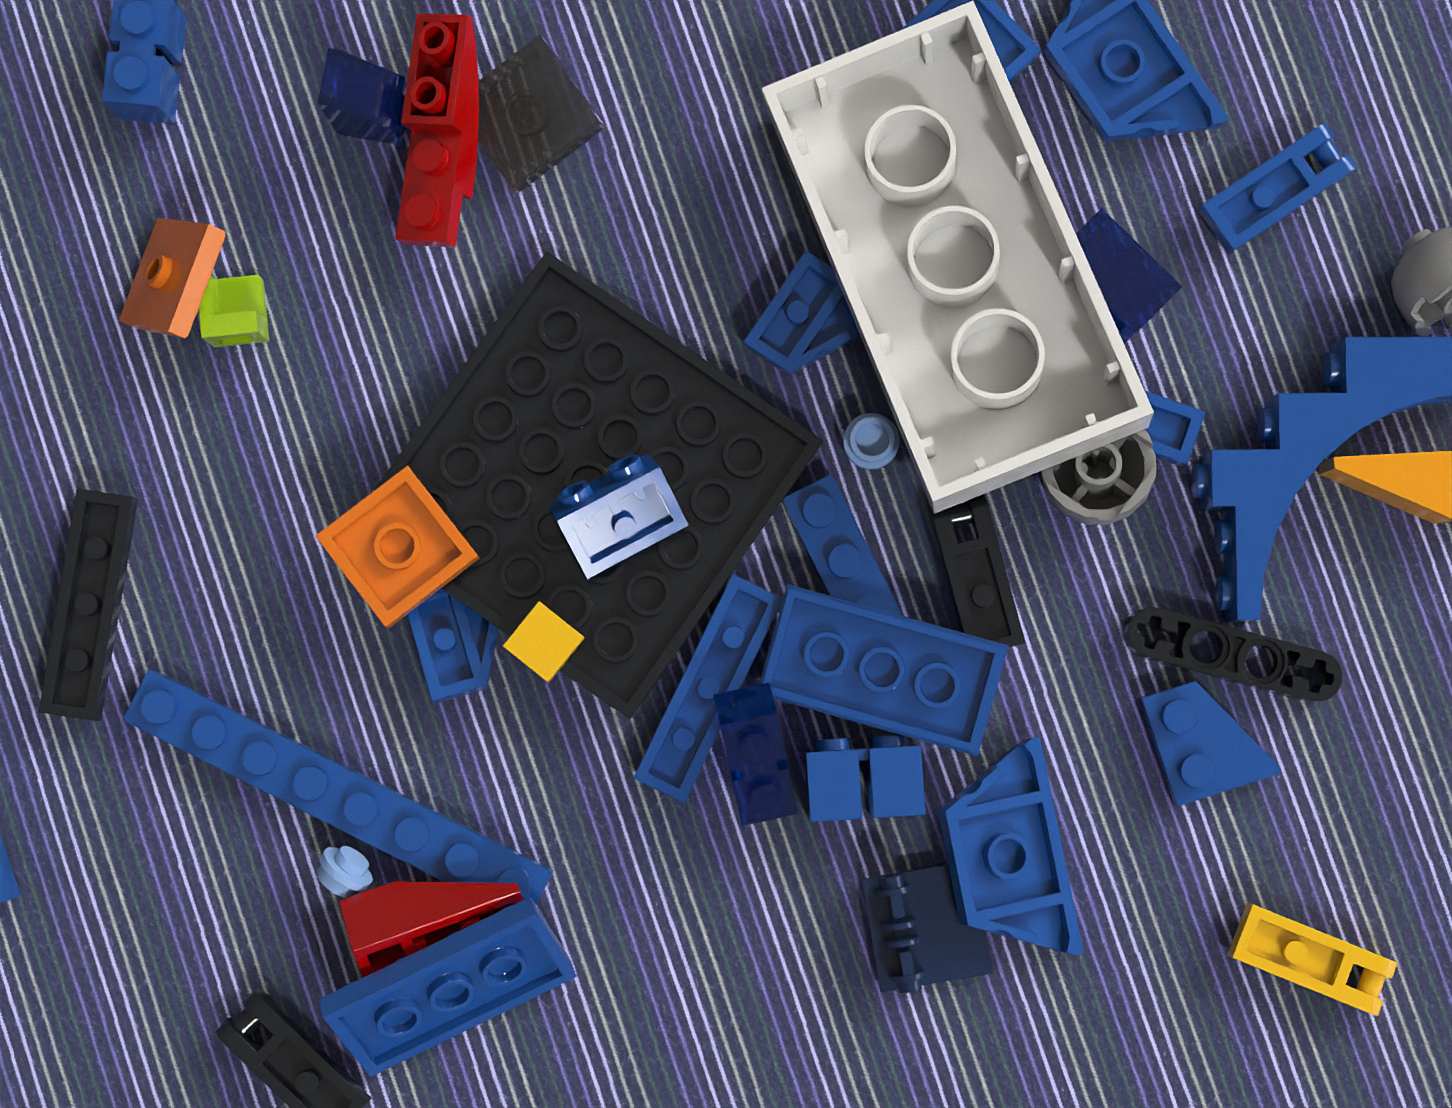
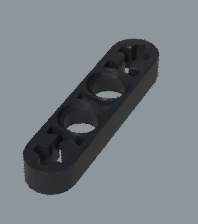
M1148 607L1135 611L1127 618L1123 626V639L1126 647L1133 654L1141 658L1298 700L1317 702L1330 699L1338 692L1342 684L1343 673L1340 664L1328 653L1170 610ZM1152 617L1156 619V629L1176 634L1178 633L1177 623L1183 624L1185 628L1177 641V657L1170 655L1171 650L1175 646V644L1170 642L1155 641L1151 643L1150 648L1145 647V638L1140 634H1136L1137 626L1148 624ZM1201 631L1213 634L1219 643L1217 657L1207 664L1196 661L1190 651V642L1193 636ZM1254 646H1262L1272 654L1273 668L1266 677L1256 678L1246 670L1244 664L1247 651ZM1287 652L1293 654V657H1292V659L1289 661V663H1288ZM1316 661L1319 663L1318 672L1326 675L1325 684L1315 685L1312 692L1308 690L1309 681L1301 677L1285 676L1286 686L1279 683L1287 670V663L1297 668H1312Z

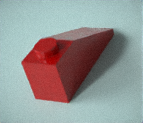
M394 881L340 900L339 903L351 949L364 978L393 964L400 958L409 956L448 937L454 932L461 931L500 912L508 906L523 901L518 883Z

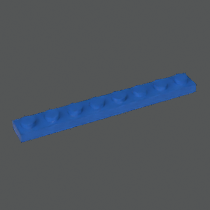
M148 669L122 719L443 882L518 883L523 900L531 897L537 906L554 870L156 670Z

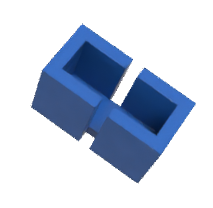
M113 0L109 41L119 52L107 51L102 102L119 119L175 124L180 75L171 65H182L187 17L174 0ZM156 49H158L163 56H156Z
M903 735L873 736V747L850 749V738L816 740V751L804 752L808 820L810 822L862 819L859 761L866 760L870 816H873V818L926 815L921 745H907L906 736Z

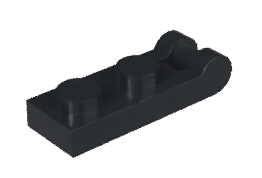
M982 494L935 514L931 505L928 506L931 527L937 540L961 632L1008 645V648L1024 644V635L985 495ZM972 524L976 539L958 544L954 528Z
M256 988L244 1000L246 1007L235 1019L227 1018L216 1030L218 1038L290 1108H363L372 1098L281 1011L279 1005L272 997L259 988ZM261 1024L273 1034L262 1047L251 1036Z

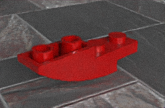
M417 14L401 123L409 128L411 133L395 239L404 245L456 248L462 199H473L477 163L479 83L473 19L469 15Z

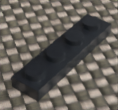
M76 489L39 713L101 721L138 498Z

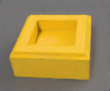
M539 601L505 642L503 647L549 683L585 638Z

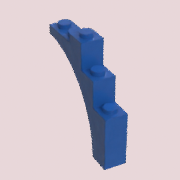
M1344 337L1329 346V353H1326L1323 358L1322 378L1324 385L1330 386V393H1278L1264 401V408H1260L1257 415V436L1260 442H1265V449L1210 450L1199 456V464H1194L1191 472L1192 495L1194 498H1200V511H1222V520L1216 521L1214 529L1215 550L1217 554H1223V576L1217 577L1215 600L1218 610H1224V622H1252L1261 619L1264 574L1276 532L1296 493L1329 454L1357 431L1387 415L1420 405L1452 402V337Z

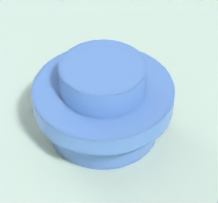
M876 413L860 415L852 420L846 428L843 437L844 451L850 461L858 467L869 470L879 469L886 466L895 457L899 448L898 431L895 425L883 415Z
M328 847L319 858L321 866L316 872L319 881L328 890L340 897L349 898L356 895L358 891H365L373 881L372 874L368 869V860L359 851L351 847Z

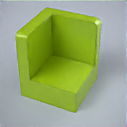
M211 274L199 305L201 338L214 348L269 342L264 280L259 275L216 279Z

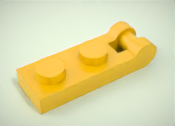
M1248 902L1227 954L1234 959L1375 1016H1378L1384 1001L1378 998L1386 977L1392 979L1398 964L1395 961ZM1353 964L1364 968L1356 989L1346 985Z

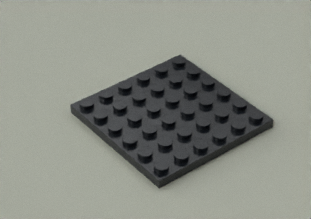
M546 251L373 491L408 465L480 557V559L441 589L508 636L514 633L540 601L585 638L559 671L631 720L782 500L820 448L823 440ZM632 454H638L639 457L649 454L660 466L688 526L587 579L548 506L557 501V495L569 485L579 481L591 483L608 474V468L617 460Z

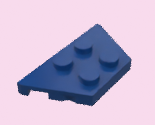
M1072 0L1043 51L1104 142L1218 129L1229 120L1228 115L1148 0Z
M1040 737L1026 738L938 810L959 921L961 925L1072 955L1084 954Z

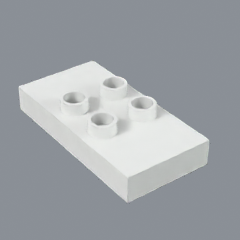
M970 1L762 88L768 114L934 514L1149 427L1154 411L974 1Z

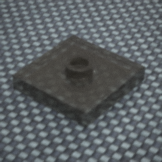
M540 34L478 81V141L510 188L516 193H520L606 128L550 45Z

